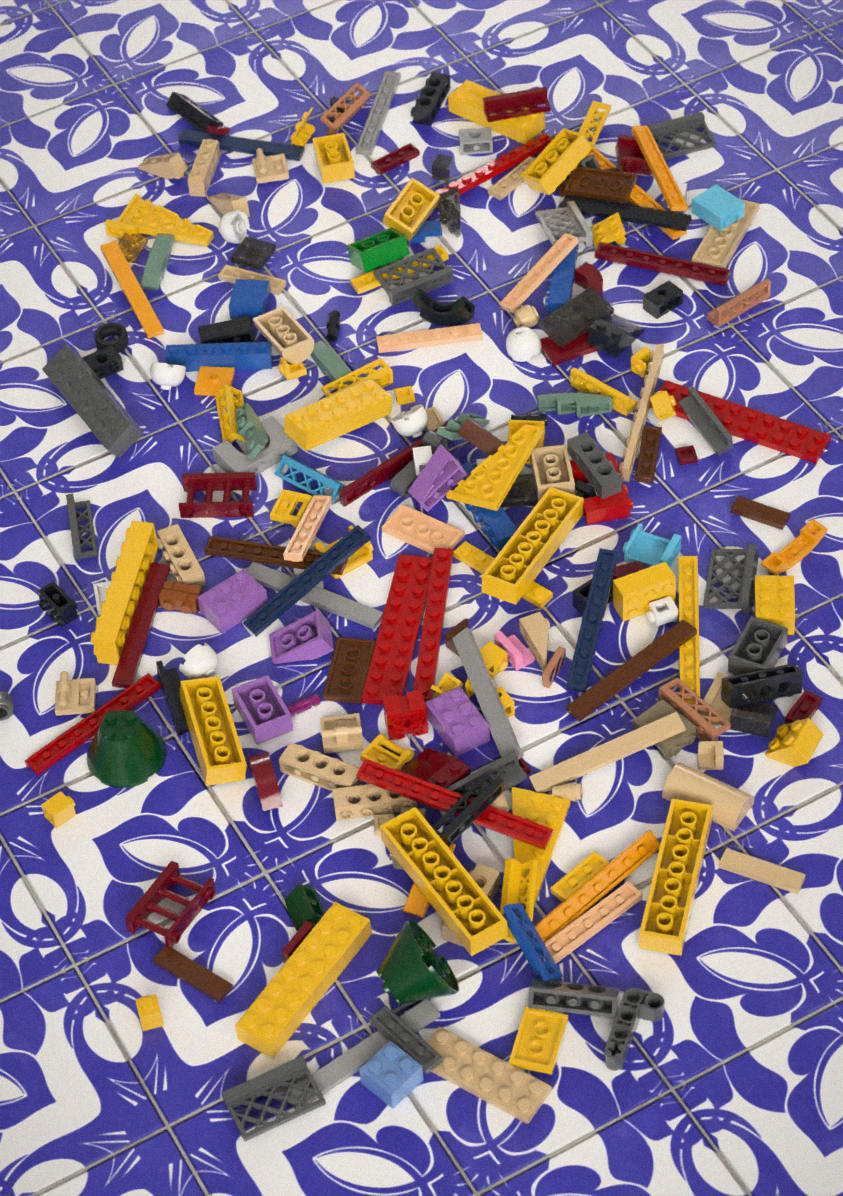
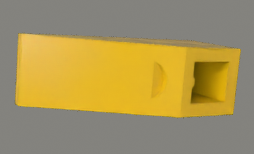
M491 641L480 649L488 672L493 680L499 672L504 671L508 666L507 652ZM467 678L465 683V694L468 698L475 694L469 678Z

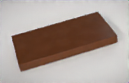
M577 166L570 175L564 188V194L627 203L636 183L637 174Z
M337 638L323 692V701L362 704V694L376 641Z

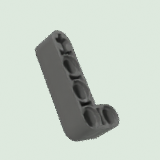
M432 430L425 434L423 446H431L432 455L440 444L448 451L447 438L436 434ZM414 460L409 462L390 483V489L405 498L410 496L408 490L418 477L415 473Z
M629 988L624 992L605 1047V1065L608 1069L617 1071L625 1065L640 1019L657 1022L664 1017V998L660 994L638 988Z

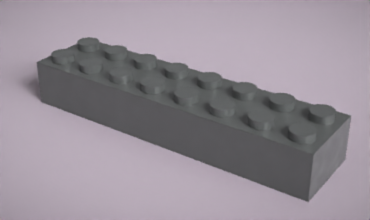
M64 344L42 368L43 372L106 450L118 458H121L144 433L80 354L68 345Z

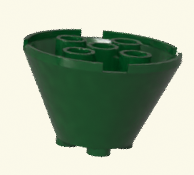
M110 711L105 714L88 748L87 765L90 773L107 786L116 788L138 786L147 782V778L161 770L166 760V745L161 735L140 719L134 711Z
M411 919L405 922L380 967L376 969L378 976L384 980L382 984L384 990L388 995L393 993L394 999L400 1006L404 1003L455 995L460 989L451 967L444 957L439 958L433 949L436 947L435 943Z

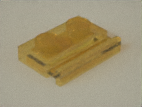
M125 232L118 246L127 262L135 263L148 243V239L146 236L128 235Z

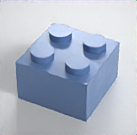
M389 1041L359 1069L361 1084L392 1109L424 1081L422 1065L392 1041Z

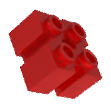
M422 690L407 692L406 696L398 697V694L382 697L385 726L390 741L405 738V734L412 733L413 736H419L428 733L427 710Z

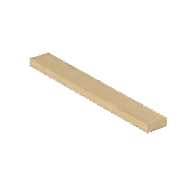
M674 712L529 776V780L535 792L545 793L552 790L553 786L568 783L686 731L685 725L678 713Z

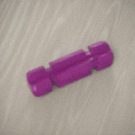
M317 694L309 696V699H302L293 703L292 706L286 707L291 717H293L295 713L300 714L311 709L312 706L320 705L321 700Z

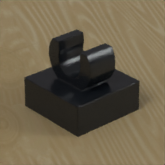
M580 480L576 482V496L584 499L597 496L593 487Z

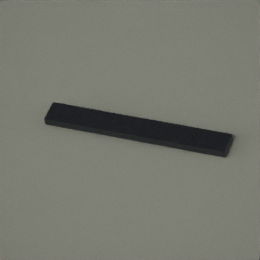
M566 195L560 205V208L567 207L568 201H574L582 214L608 218L618 212L621 221L686 231L692 220L691 215L572 195Z

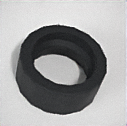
M103 324L95 331L94 338L98 350L113 345L117 352L120 353L128 346L127 330L121 324ZM108 336H120L115 341H103Z

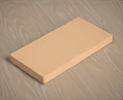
M404 504L382 526V532L434 555V548L454 549L465 536L464 531Z

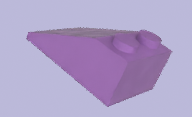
M319 610L269 634L271 656L274 664L318 659L334 651L331 624Z

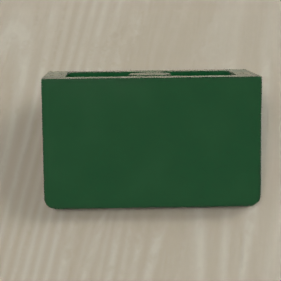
M298 884L284 900L296 931L306 921L317 924L325 914L314 887Z

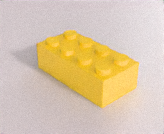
M563 128L520 176L530 189L550 195L567 178L568 174L577 167L578 163L588 155L592 147L583 134Z

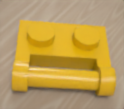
M283 489L270 513V520L291 524L297 528L313 497L308 494ZM298 502H302L297 515L293 516L292 514Z
M379 734L360 754V760L364 761L366 758L399 771L406 762L412 760L414 751L404 749L388 740L385 735ZM382 746H384V747L390 749L391 751H393V752L399 754L400 757L397 756V755H395L394 753H392V752H390V751L384 749Z

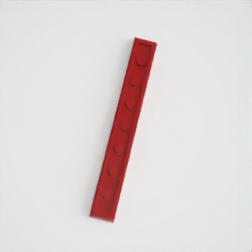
M149 673L24 760L25 765L37 776L95 736L107 712L130 711L161 689V684Z

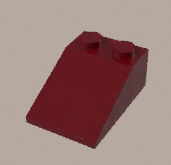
M427 748L402 768L400 772L447 788L469 776L470 767L454 756Z

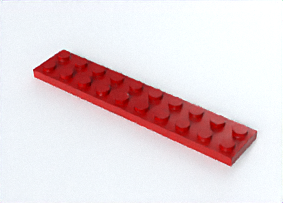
M666 380L658 391H667L670 396L673 395L677 404L674 406L677 414L676 417L690 421L678 403L689 396L688 387ZM697 391L730 435L817 464L831 441L832 435Z
M403 554L398 556L362 694V703L383 705L382 697L398 694V697L404 696L426 607L433 557Z

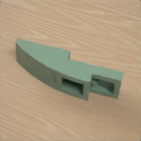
M245 402L242 407L237 409L235 418L238 434L244 437L247 457L253 460L264 448L268 439L258 416L250 405Z

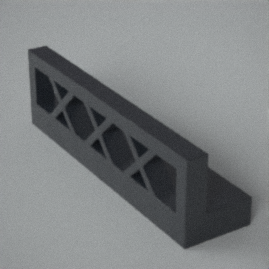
M172 91L166 106L201 132H207V126L224 124L186 95Z
M162 660L157 661L158 680L161 684L176 733L187 732L189 728L179 698L181 681L177 669L165 670Z
M485 774L432 827L448 847L505 791L504 781L498 776L493 779L488 774ZM488 782L489 785L481 792V787ZM476 797V798L467 806V801H468L470 798ZM462 811V812L453 820V814H454L455 812ZM448 825L442 832L438 831L441 826Z

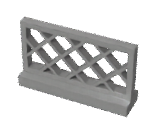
M568 201L567 207L535 211V217L552 246L558 241L555 239H560L563 233L576 236L579 243L583 242L586 247L593 246V231L574 201Z

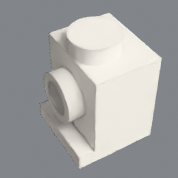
M669 596L649 603L648 620L650 623L654 622L656 626L670 622L677 623L678 608L672 598Z

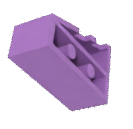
M440 444L408 492L426 512H429L446 496L448 491L452 490L468 474L453 455Z

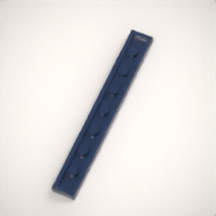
M183 129L178 138V143L199 147L203 139L219 140L220 150L257 155L256 150L261 148L265 156L284 154L285 159L300 161L305 152L302 146L227 135H215Z
M357 525L243 622L245 627L257 637L371 539L370 535Z
M599 548L567 680V690L584 693L587 690L619 551Z

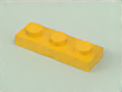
M594 851L551 887V893L563 902L609 862Z

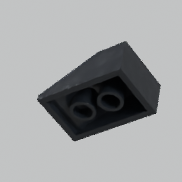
M617 315L602 317L589 327L587 344L617 358L645 329Z

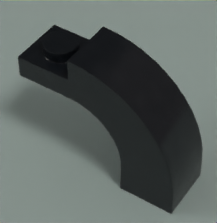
M421 288L414 292L412 303L421 310L420 317L430 323L441 326H456L471 320L474 316L475 305L464 296L452 303H440L433 300Z

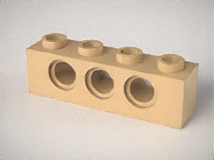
M202 140L188 177L190 196L206 197L221 156L219 140Z
M175 524L158 530V549L163 550V558L165 562H169L170 572L172 575H176V582L202 587L206 586L204 572L179 525Z
M290 742L279 758L280 772L330 791L336 788L359 786L362 783V780L357 779L356 776L360 769L358 766L345 763L338 758L326 756L319 751L310 750L303 745Z
M372 784L332 789L336 821L361 817L367 818L379 814L399 813L401 806L417 808V801Z
M477 863L474 870H471L469 874L490 901H492L501 885V873L499 870ZM443 920L440 927L443 940L463 946Z

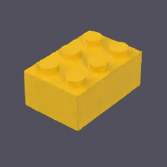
M345 133L312 138L314 155L323 184L355 178L354 162Z
M411 178L384 214L382 223L402 233L408 241H411L437 206L440 195L414 178Z
M666 562L613 580V607L623 622L646 614L649 611V603L670 596L675 603L676 576Z
M755 575L754 617L788 628V635H794L795 629L794 576Z

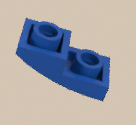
M440 220L423 223L408 243L425 242V237L442 236Z

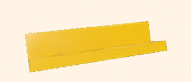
M593 101L578 133L583 134L586 139L591 138L592 142H588L592 148H594L612 105ZM598 108L604 109L606 111L599 112ZM599 118L601 121L595 122V119ZM591 128L596 129V131L590 132Z
M379 358L321 387V391L328 397L370 378L383 388L393 383L392 369ZM379 365L382 367L380 370H373ZM361 374H368L366 377H359ZM347 381L353 382L350 385H344V383ZM331 389H338V391L332 394L329 392Z
M574 367L570 370L571 386L586 394L612 397V409L625 416H628L637 408L638 401Z
M224 384L215 394L223 442L228 440L231 444L235 439L245 442L244 437L238 434L235 418L237 408L244 405L243 393L234 387Z
M513 858L505 860L500 913L502 915L505 913L503 910L505 905L521 903L523 907L526 905V913L530 920H533L538 861L535 859L520 863ZM530 868V872L525 878V870ZM528 886V891L523 897V891ZM507 926L508 936L504 940L511 944L517 943Z

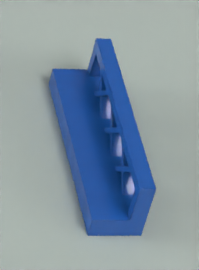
M522 904L505 905L503 907L505 913L502 916L506 919L507 926L537 978L543 979L544 982L558 981L563 975Z

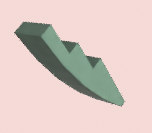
M157 234L141 282L142 289L159 290L160 281L163 279L165 268L169 264L174 235Z
M322 340L314 343L311 357L324 375L327 374L331 382L351 373L341 359ZM347 381L344 383V385H350L353 382Z
M586 393L537 395V407L539 413L557 410L558 415L576 413L577 417L612 412V397Z
M459 413L457 420H449L447 427H438L436 434L449 440H459L464 437L458 434V431L468 417L482 427L489 424L490 420L475 413Z

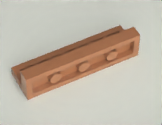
M358 82L320 118L329 127L326 133L327 136L336 134L367 103L372 95ZM357 89L362 95H355L354 90ZM345 99H352L353 104H346ZM336 108H343L344 113H337ZM327 116H332V117H334L335 122L332 123V122L329 121L326 117H327Z
M766 279L707 313V320L719 328L770 297L771 281Z
M678 678L659 688L657 702L663 699L696 726V736L701 741H718V736L731 728V724ZM677 686L682 692H673L671 688ZM684 699H692L695 704L686 703ZM697 710L706 711L709 716L700 715L697 713ZM711 722L719 723L722 726L716 729L711 725Z

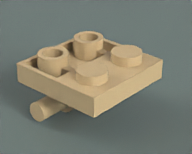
M261 148L256 150L257 156L252 158L257 184L289 179L284 154L265 156Z
M62 671L60 673V681H56V716L93 713L96 703L95 678L68 680V672Z
M359 713L320 718L324 754L364 749Z

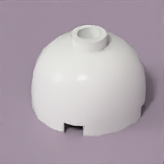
M241 210L229 211L220 220L219 232L223 239L229 243L241 244L246 242L249 234H246L247 229H250L249 220L244 212H240Z
M525 326L517 327L506 338V350L514 361H529L531 356L539 354L541 341L533 329Z
M152 362L150 375L156 384L161 385L160 389L171 390V387L180 385L184 380L186 367Z
M422 404L411 407V410L403 411L392 419L391 422L399 434L406 437L413 436V438L423 434L422 430L428 423V415Z
M204 643V646L198 644L184 656L186 660L184 664L180 663L179 670L190 680L214 677L216 674L218 656L207 643Z

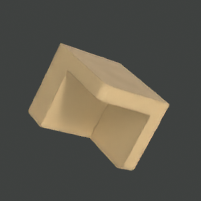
M699 741V770H723V741Z

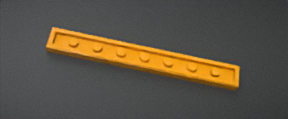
M632 126L631 131L670 210L687 211L688 205L648 126Z
M113 241L101 245L100 249L147 338L164 334L160 321L117 242Z
M651 830L643 833L534 925L544 943L578 919L660 849L661 844Z

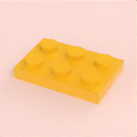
M525 1006L509 1064L517 1068L553 1075L568 1023V1015Z

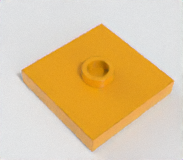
M200 366L194 394L215 396L224 384L232 387L235 368Z

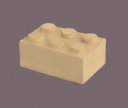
M567 445L534 448L530 455V465L538 502L549 487L575 495V482Z

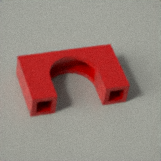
M606 453L605 456L608 461L613 463L614 469L623 477L622 472L618 471V460H614L612 453ZM570 460L575 484L578 480L585 484L590 483L575 462ZM622 483V492L601 499L600 496L585 498L583 515L586 524L590 525L630 517V509H633V502L631 498H628L627 485Z

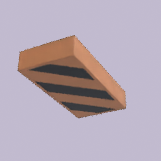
M559 646L542 673V685L544 687L550 688L566 662V648Z

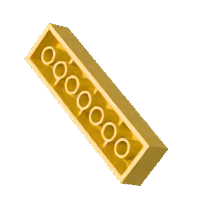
M549 487L483 573L481 592L516 605L583 516L584 498Z
M132 521L130 528L126 530V540L122 542L121 555L117 557L116 570L111 575V585L106 589V600L101 604V615L96 619V630L91 634V643L94 645V655H96L98 663L118 665L150 565L154 563L159 548L154 523Z
M671 799L639 932V948L682 956L711 828L713 805Z
M416 807L380 825L381 840L471 956L508 936L506 919Z
M334 902L236 1023L235 1028L238 1040L274 1059L372 935L370 919Z

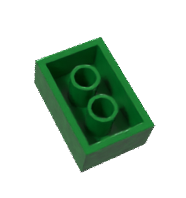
M393 228L347 245L351 264L367 273L374 271L379 266H387L394 260H402L405 258L404 256L410 254L405 235Z

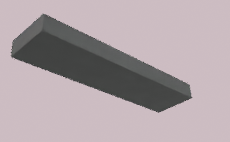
M386 1005L369 1018L370 1023L388 1040L392 1041L421 1064L426 1075L443 1062V1057Z

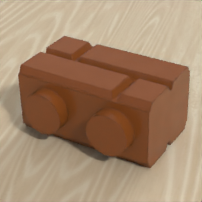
M165 581L163 589L159 594L161 608L168 611L178 610L186 614H198L200 609L197 597L203 594V587Z

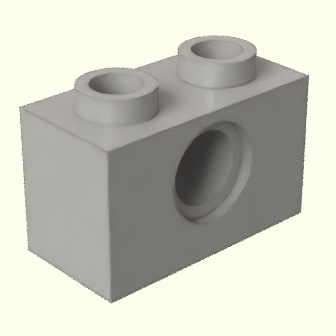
M491 128L459 130L460 154L493 153Z

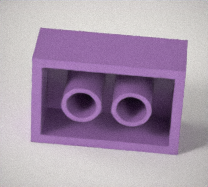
M244 569L197 597L200 613L222 634L249 618L268 602L266 589Z
M268 675L231 689L234 705L257 745L293 731L291 714Z
M460 686L425 702L428 721L455 757L490 741V727Z

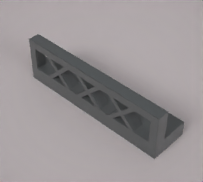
M693 386L688 387L689 396L679 401V406L717 456H720L733 448L732 436Z
M67 494L66 500L75 559L98 556L90 500L75 502L74 495ZM87 507L83 513L76 511L78 508ZM83 519L88 521L85 526L79 524ZM85 532L90 534L87 539L81 537ZM86 546L93 548L91 551L82 552Z
M513 751L445 789L453 792L458 790V794L465 795L485 774L493 771L489 776L493 779L497 776L504 781L506 791L526 780L527 775L519 765L517 754ZM488 782L481 787V792L489 785Z

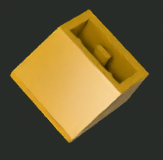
M809 718L796 720L790 724H783L777 729V734L769 743L765 756L792 767L807 764L824 734Z

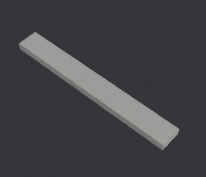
M385 71L357 145L356 154L372 156L400 82L401 72Z
M254 561L246 570L260 585L278 592L295 579L292 576ZM317 586L300 599V601L371 629H375L383 617V612Z
M466 627L452 638L490 727L501 758L515 751L518 759L524 756L473 633L471 629Z
M426 999L399 1016V1018L417 1033L438 1019L440 1012ZM378 1030L313 1073L312 1076L322 1095L357 1073L390 1040ZM304 1079L297 1085L306 1087L308 1079ZM293 1089L290 1098L300 1100L303 1092ZM307 1093L304 1101L312 1103L318 1097L317 1095ZM291 1103V1105L296 1109L298 1105Z

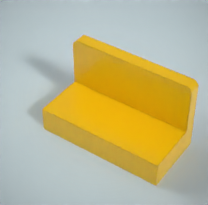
M107 219L105 222L106 234L110 237L137 242L143 234L138 232V226L110 219Z

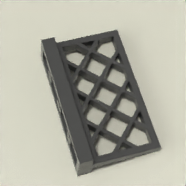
M703 112L648 125L655 140H658L657 145L660 151L665 152L662 154L665 160L716 147V142L704 121L705 116ZM703 128L704 131L701 133L696 131V129ZM688 132L689 134L686 137L680 133ZM691 135L699 136L698 141L690 138ZM673 136L674 138L669 140L664 137ZM679 138L684 140V143L680 144L675 142V140ZM704 138L709 140L710 143H703L701 140ZM661 142L669 144L668 148L660 146ZM687 142L695 144L694 147H688L685 145L687 144ZM672 146L680 148L678 151L670 150Z
M434 248L374 271V276L389 296V302L392 306L412 299L415 290L418 288L427 293L453 282L452 268L450 266L447 267ZM429 255H433L435 259L434 261L425 258ZM414 261L420 262L419 267L410 264ZM423 263L432 265L431 269L422 268ZM435 266L442 268L439 271H434L433 269ZM399 267L405 268L404 273L395 270ZM408 269L417 271L416 275L407 274ZM420 272L428 274L424 277L418 276ZM384 273L390 274L389 279L383 278L380 275ZM393 275L402 277L400 281L391 280ZM405 278L413 280L409 283L403 282ZM389 284L396 285L398 287L390 290Z
M749 544L748 549H712L703 602L704 609H742L743 613H751L755 575L759 559L756 544ZM738 555H745L740 561L734 559ZM716 556L726 557L720 562L716 560ZM729 561L734 563V565H732L728 569L724 566ZM721 568L724 572L718 576L713 573ZM737 568H740L742 572L738 575L732 573ZM727 575L732 577V579H730L726 583L722 580ZM717 582L722 585L716 590L711 587ZM735 582H738L740 586L736 589L730 587ZM727 589L730 593L723 597L719 594ZM715 596L720 599L717 602L709 603V600ZM734 596L738 598V602L728 601Z
M303 1056L222 1092L224 1105L227 1111L230 1112L244 1142L326 1104V1100L311 1075ZM306 1075L308 1079L306 1087L295 1084L297 1079ZM284 1086L288 1088V1091L283 1096L275 1094L276 1089ZM293 1089L303 1092L300 1100L290 1098ZM307 1093L317 1095L319 1099L312 1103L304 1101ZM257 1097H268L265 1105L254 1102ZM272 1099L283 1101L280 1109L269 1107ZM287 1102L298 1105L293 1112L284 1111ZM240 1105L248 1106L244 1115L236 1113L233 1108ZM252 1108L263 1110L259 1119L249 1116ZM267 1112L277 1114L276 1119L271 1122L265 1121L264 1117ZM246 1121L256 1123L255 1129L246 1133L244 1130Z

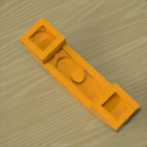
M811 520L800 530V535L778 554L775 552L770 554L761 562V566L774 575L787 571L816 547L827 533V528L816 520Z

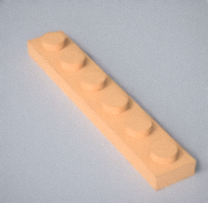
M564 233L499 303L500 307L514 313L579 243L578 238Z
M480 323L376 336L379 353L483 340Z
M313 496L283 553L284 560L293 562L303 561L332 504V496Z
M627 881L544 943L555 963H558L642 900L643 894Z

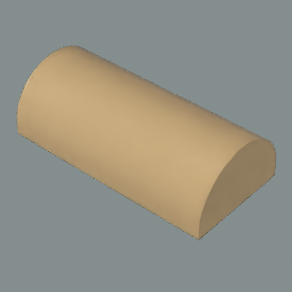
M284 306L252 319L255 327L271 342V345L287 362L292 364L300 363L311 355L314 349V339Z
M681 762L677 763L669 773L662 791V798L670 802L671 799L713 805L712 821L732 831L736 830L754 804V796Z

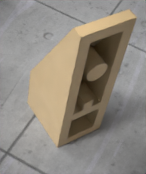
M179 152L148 157L138 166L142 171L165 179L175 178L176 180L183 177L184 172L188 169Z
M228 193L210 196V200L223 214L233 210H241L240 212H244L247 217H250L247 197Z
M537 612L519 619V632L544 671L548 659V629H550V623L547 618L543 617L541 612Z

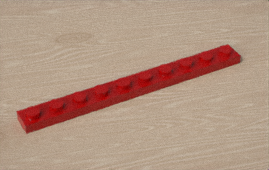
M546 133L540 134L537 138L527 141L526 144L514 148L513 151L501 155L498 159L490 161L485 166L475 169L470 174L462 176L442 189L436 190L435 193L440 195V198L435 208L523 162L529 156L532 157L543 151L552 141V136Z
M434 548L413 691L422 690L425 702L433 699L434 694L430 687L432 684L435 686L454 555L453 548Z
M366 758L356 775L359 780L446 813L464 796ZM470 798V799L467 801V806H468L474 799ZM489 806L473 822L543 850H546L553 835V829L493 806ZM462 811L455 812L453 816L457 817Z

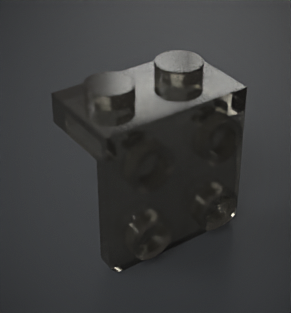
M454 188L440 194L438 203L440 209L439 220L442 225L448 228L451 234L458 238L461 236L460 191Z
M758 702L753 705L740 706L736 709L732 708L730 730L770 738L778 706L771 703Z

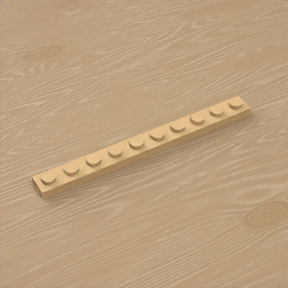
M657 344L655 351L651 353L652 363L648 364L647 369L649 374L645 375V387L641 388L640 397L642 399H638V412L635 411L633 419L635 423L631 424V437L627 438L626 447L628 448L624 449L623 452L624 462H620L619 472H622L623 479L626 482L630 481L650 409V397L654 395L664 359V345Z

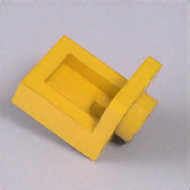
M645 346L631 357V370L642 378L646 375V366L651 363V350Z
M283 357L279 358V372L287 380L307 375V370L301 362L288 364Z
M446 672L438 685L434 686L432 684L430 688L434 692L433 696L437 697L459 686L462 688L464 684Z

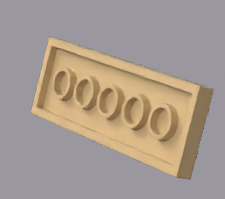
M742 200L745 202V213L741 219L735 221L722 231L710 226L694 253L692 262L726 269L757 215L760 204Z
M440 1026L427 1042L443 1057V1062L431 1072L526 1124H529L552 1091V1086Z

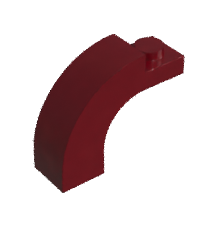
M585 262L575 270V284L585 289V291L573 299V313L577 316L589 307L595 310L603 299L602 275L597 268Z
M268 752L248 756V766L254 778L262 810L267 811L282 807L283 804Z

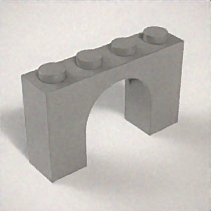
M270 416L261 421L268 441L266 444L268 447L253 460L247 457V454L239 452L228 440L213 447L212 452L214 461L226 473L255 472L257 475L278 464L283 455L292 456L297 453V443L284 432V427L273 416Z

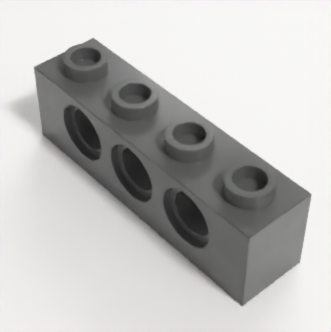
M586 432L567 439L568 454L601 499L622 492V475L617 473L613 463L606 458L604 451L598 448L594 438H591Z
M533 978L529 989L528 1008L616 1018L620 988L562 981L544 982L543 979Z

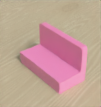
M501 631L494 634L495 645L507 652L508 662L516 671L535 661V656L515 635L506 637Z

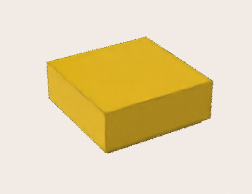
M411 386L394 389L398 405L415 402Z

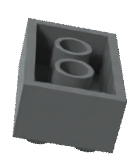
M751 616L728 656V672L739 675L773 668L787 644L788 628Z

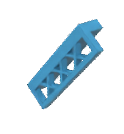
M286 455L282 456L274 474L312 495L326 496L324 489L329 487L334 489L331 495L332 505H334L339 490L346 487L341 482ZM285 464L289 465L291 472L287 475L282 474ZM302 472L305 481L299 483L297 482L296 474ZM317 480L319 488L312 490L310 482Z

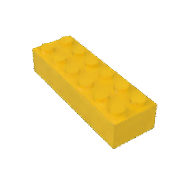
M466 80L448 95L449 112L483 127L491 128V130L522 144H526L527 141L532 140L545 129L544 112L488 123L483 111V98L501 94L470 80Z
M370 378L286 414L284 432L305 451H308L391 414L393 397Z
M220 677L181 681L179 698L205 786L244 781L247 764Z

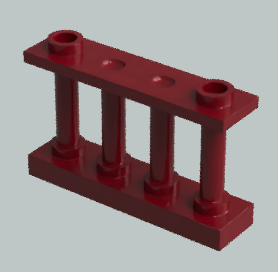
M255 472L182 474L184 492H187L186 503H179L181 518L254 517L253 501H249L250 490H257ZM195 491H206L205 502H194ZM213 491H224L223 502H212ZM231 491H242L241 502H230Z
M171 861L125 917L127 932L135 934L139 928L144 927L164 936L166 948H172L174 944L179 942L181 935L206 903L215 896L214 879L209 878L204 886L182 877L179 872V864ZM179 884L198 893L191 900L170 891L173 885ZM167 898L186 908L180 915L158 904L162 899ZM155 912L175 922L170 929H167L147 920L148 916Z

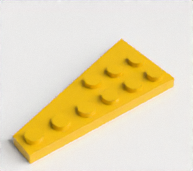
M138 194L134 195L117 219L119 222L138 226L139 233L156 237L157 234L174 235V240L204 247H208L214 238L213 231L200 225H193L190 223V220L186 218L181 219L178 214L160 205L155 206L150 200L141 199Z
M525 424L510 437L511 440L507 444L501 445L493 456H488L473 469L467 479L457 483L458 486L453 491H448L446 493L447 499L498 511L542 436V428Z
M511 787L513 814L553 829V835L546 850L514 839V859L520 863L533 859L538 861L534 900L536 902L569 811L571 800ZM530 868L525 870V878L530 872ZM528 886L523 891V897L528 891Z

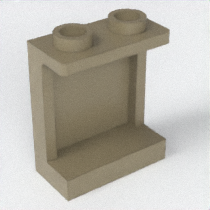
M662 699L633 720V730L677 712L685 725L686 731L656 743L664 751V758L668 760L695 741L696 726Z

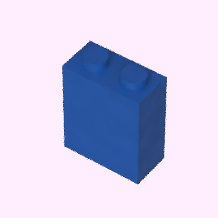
M236 279L228 306L230 319L249 316L250 320L265 314L271 296L270 281Z

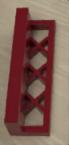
M546 86L483 98V111L488 123L551 111Z

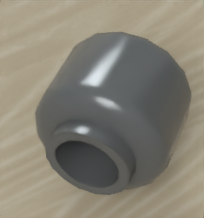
M2 691L0 692V721H3L12 716L14 704L11 695Z

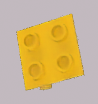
M313 107L309 112L305 111L301 118L302 122L298 121L295 127L296 132L290 138L292 141L291 145L305 147L315 132V126L307 123Z
M618 212L590 227L593 231L595 249H597L600 242L610 244L615 241L619 245L625 244L626 238L624 235H626Z

